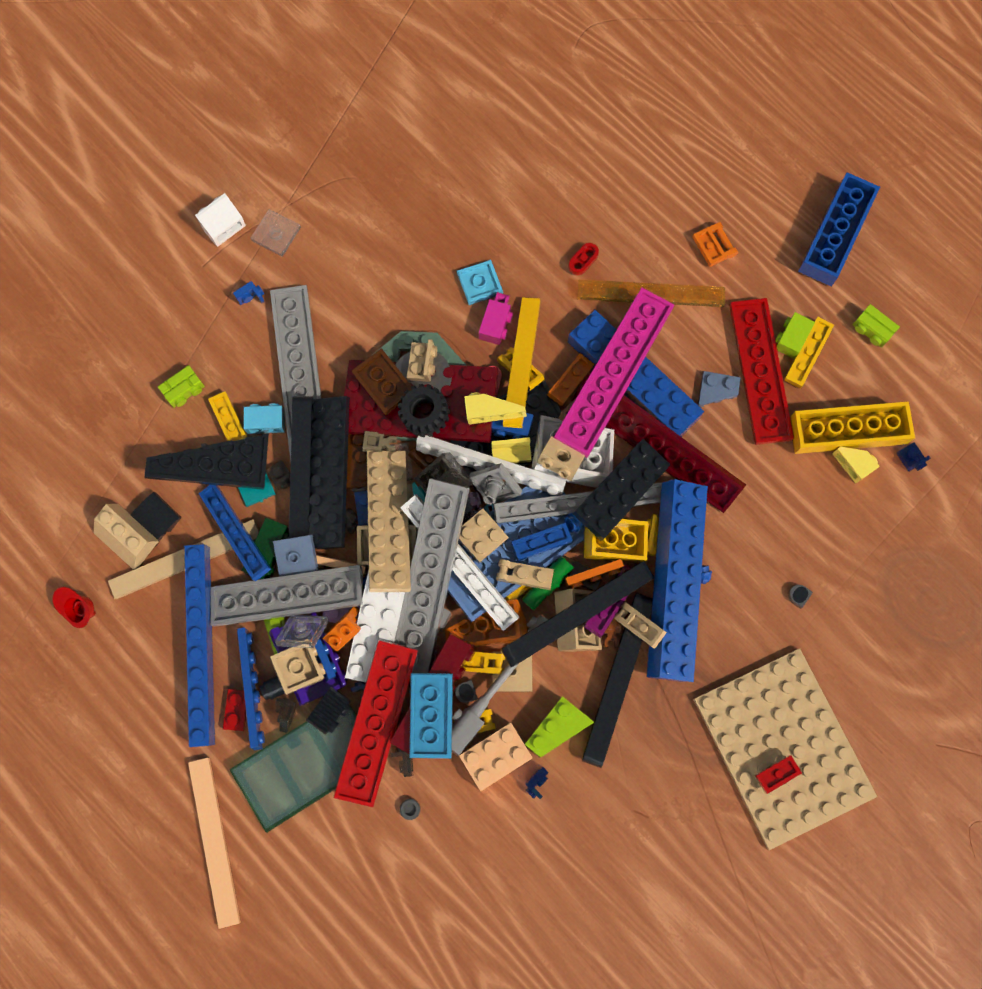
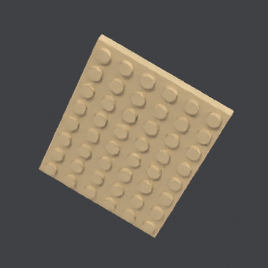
M797 649L693 699L767 850H771L877 797L801 649ZM788 755H792L802 774L772 792L765 794L755 775Z

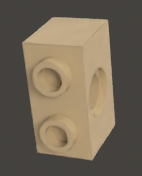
M551 436L537 463L545 469L559 474L560 477L572 481L585 455Z

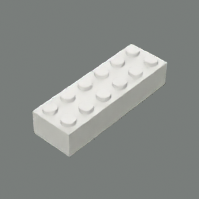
M369 570L362 598L363 605L360 607L357 625L361 630L354 636L345 678L366 682L378 639L395 643L405 592H369Z

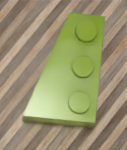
M562 696L524 745L541 758L593 724L594 721Z

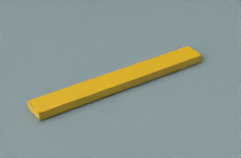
M522 298L506 401L526 407L541 303L540 298ZM524 417L503 420V427L522 428Z

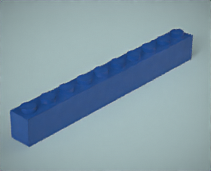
M205 544L186 545L184 547L189 747L215 745L210 547Z

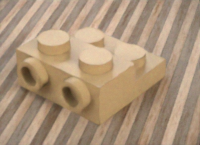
M309 641L270 656L285 695L324 679L325 669L322 663L318 664L315 657L318 655L314 644L310 645Z

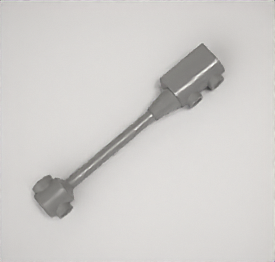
M541 615L538 618L533 616L527 624L529 627L527 632L548 619ZM508 664L483 696L479 697L463 711L459 709L452 717L455 721L452 724V752L455 755L459 756L484 725L485 722L480 719V716L488 706L490 699L517 665L510 667Z

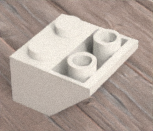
M225 193L216 197L211 204L200 209L195 215L204 232L217 247L246 226L242 216Z

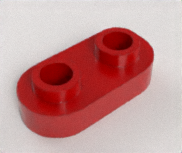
M593 243L584 244L570 259L569 271L574 275L584 274L598 258V247ZM579 265L581 268L576 269L575 266Z

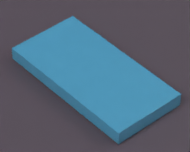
M411 673L410 758H452L453 674Z

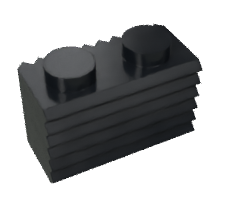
M330 687L306 721L325 735L328 732L333 733L339 725L336 721L341 715L345 717L351 709L349 705L351 700L334 687Z

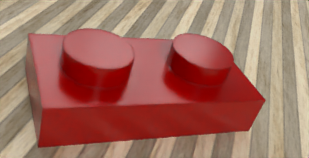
M228 689L223 730L244 731L246 722L244 690Z
M788 755L759 772L755 777L765 794H768L799 776L802 772L792 755Z

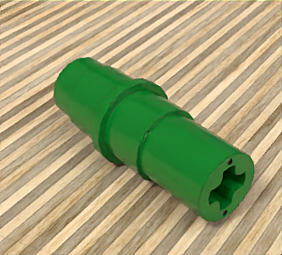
M561 556L549 567V569H554L551 590L532 587L522 597V600L532 610H535L557 587L560 588V584L574 567Z

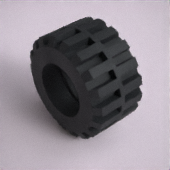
M419 384L418 388L414 385L411 387V391L407 389L404 392L406 394L405 397L401 396L400 398L402 403H398L400 410L398 414L409 432L416 436L419 434L420 437H425V434L431 437L434 432L440 433L439 429L446 427L444 422L449 421L448 414H450L448 403L442 392L429 384L426 387L424 384ZM424 403L434 405L433 412L428 417L422 419L414 417L415 410L419 405Z

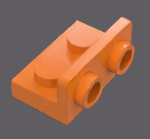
M357 606L352 607L322 638L335 651H339L361 630L355 623L358 620L356 616L360 611Z

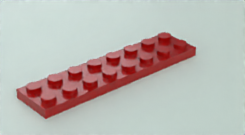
M767 298L731 302L729 305L755 445L792 441L794 435Z
M378 639L334 792L335 799L369 807L374 806L391 747L390 742L395 733L417 656V649Z

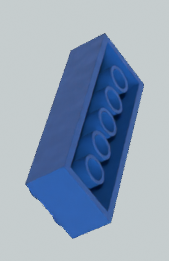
M846 172L798 272L832 287L839 277L880 186Z

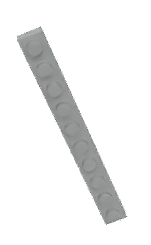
M662 483L653 484L634 506L660 503ZM592 492L493 504L495 522L500 524L568 515L573 513Z

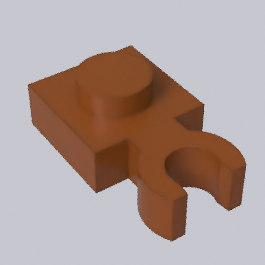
M614 618L604 634H607V638L604 640L605 648H608L609 640L614 641L615 648L619 646L616 634H621V623Z

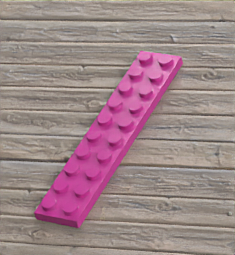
M644 288L640 289L554 436L555 439L588 458L673 310L674 304Z

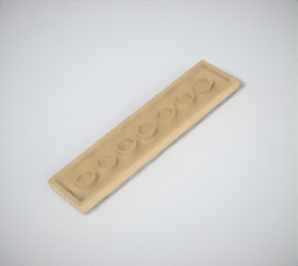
M367 451L369 592H410L408 516L401 509L407 502L405 451Z

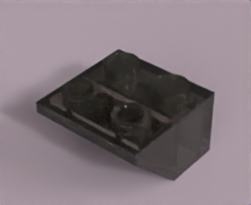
M450 452L442 453L415 477V480L425 493L427 492L430 478L469 487L474 483Z

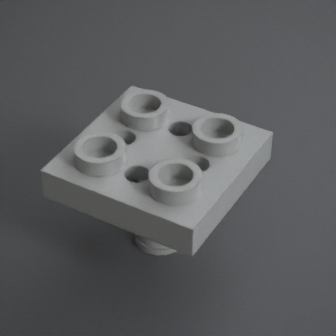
M502 463L470 473V481L481 493L484 502L489 505L520 496L522 493V489Z

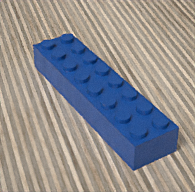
M594 310L569 334L568 343L578 353H581L594 363L593 367L595 368L617 329ZM647 357L644 358L624 393L627 398L679 436L684 435L704 413V410Z

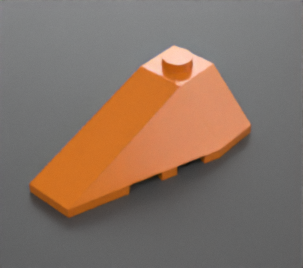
M517 599L507 601L519 618L504 631L489 613L485 612L472 623L469 619H464L445 629L446 641L450 634H456L475 645L474 647L513 642L527 633V623L519 601Z

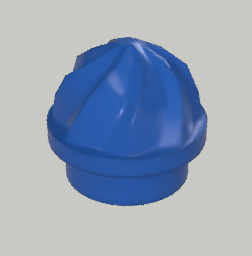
M572 513L568 514L564 519V523H566L570 532H578L584 526Z
M709 565L702 566L701 584H706L711 580L712 570L709 569Z

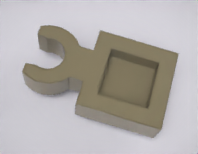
M365 431L363 452H382V449L395 452L396 447L389 444L397 443V437L390 436L384 438V434Z

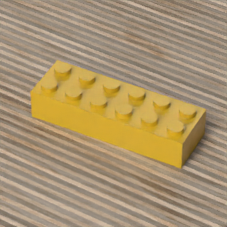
M909 402L795 411L790 416L795 454L835 451L839 447L859 449L906 445L915 439Z

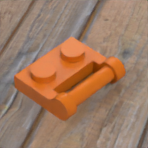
M721 222L709 226L692 236L709 267L728 258H733L739 253L725 234ZM713 233H717L725 249L727 250L726 252L723 251L722 247L720 246L719 242L717 241Z

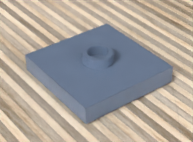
M312 535L273 541L279 577L319 571Z

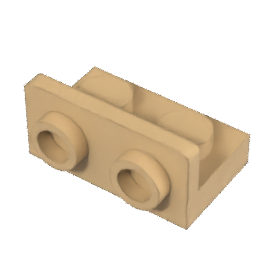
M428 339V343L412 342L407 371L408 381H431V375L434 376L435 373L433 359L437 357V346L434 345L433 340Z

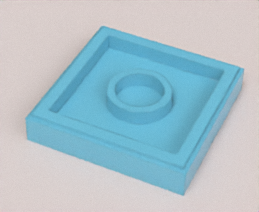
M491 260L457 271V276L468 305L496 297L497 292L503 294Z

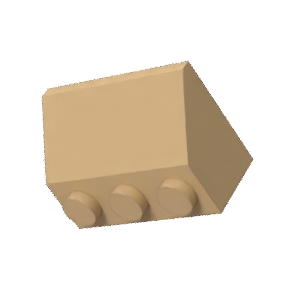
M105 504L94 519V534L133 570L142 564L159 542L119 504Z
M569 589L554 592L556 614L594 591ZM586 622L557 639L558 651L602 650L601 638L584 627Z

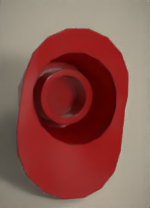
M60 587L53 594L55 609L76 628L85 627L90 618L96 614L92 600L87 596L77 594L69 587Z

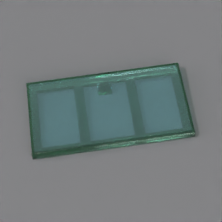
M352 707L345 717L341 715L336 721L339 725L333 733L328 732L325 735L306 721L229 769L266 833L336 789L356 719V714Z

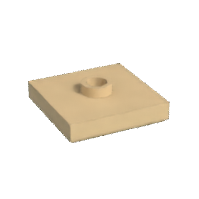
M493 651L496 654H503L501 651ZM532 655L517 665L497 692H532ZM506 658L505 660H503L502 668L504 669L509 664ZM493 674V683L500 674Z

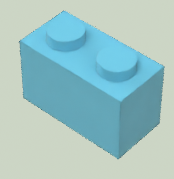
M276 403L269 404L268 406L251 404L250 407H244V430L247 434L285 433L284 408Z

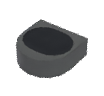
M795 585L789 590L788 597L793 604L801 609L813 592L803 585Z
M472 680L464 682L456 688V697L460 702L469 703L478 699Z

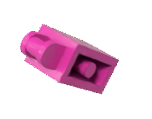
M497 292L495 300L489 299L479 330V340L500 345L501 340L506 339L508 329L505 328L507 323H511L513 316L511 305H508L510 295Z

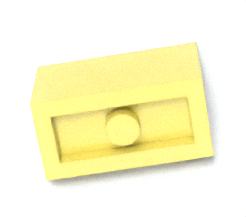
M530 437L492 441L491 443L492 457L514 464L532 461Z

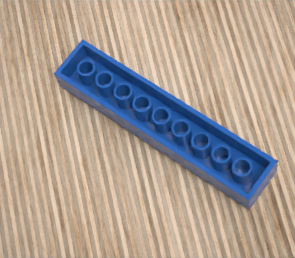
M676 479L662 483L651 621L667 633L655 649L649 645L648 678L694 682L708 486Z

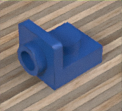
M252 281L233 292L240 305L250 302L254 296H257L261 303L264 302L262 297L264 295L263 290L259 285L255 286Z

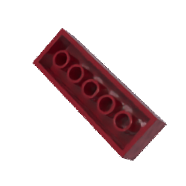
M450 634L429 673L453 674L454 684L456 679L459 680L466 670L463 667L465 662H469L476 652L473 650L475 645L456 634ZM410 707L390 742L410 754Z

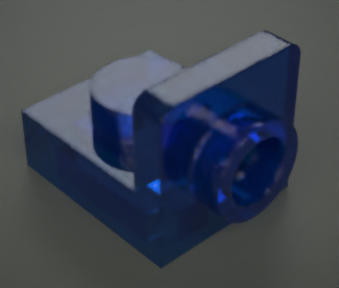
M915 442L896 453L909 472L913 469L921 470L927 466L926 462L931 459L929 455L924 457Z
M542 766L525 783L528 787L526 791L533 799L536 796L539 799L543 797L534 787L536 785L541 787L548 779L546 775L549 772Z

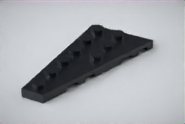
M269 433L256 437H246L236 441L231 440L206 445L192 450L187 449L172 454L167 453L147 457L144 478L264 490Z

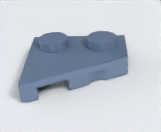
M704 371L702 373L698 406L704 407V405L710 403L715 404L725 399L736 398L739 394L741 377Z

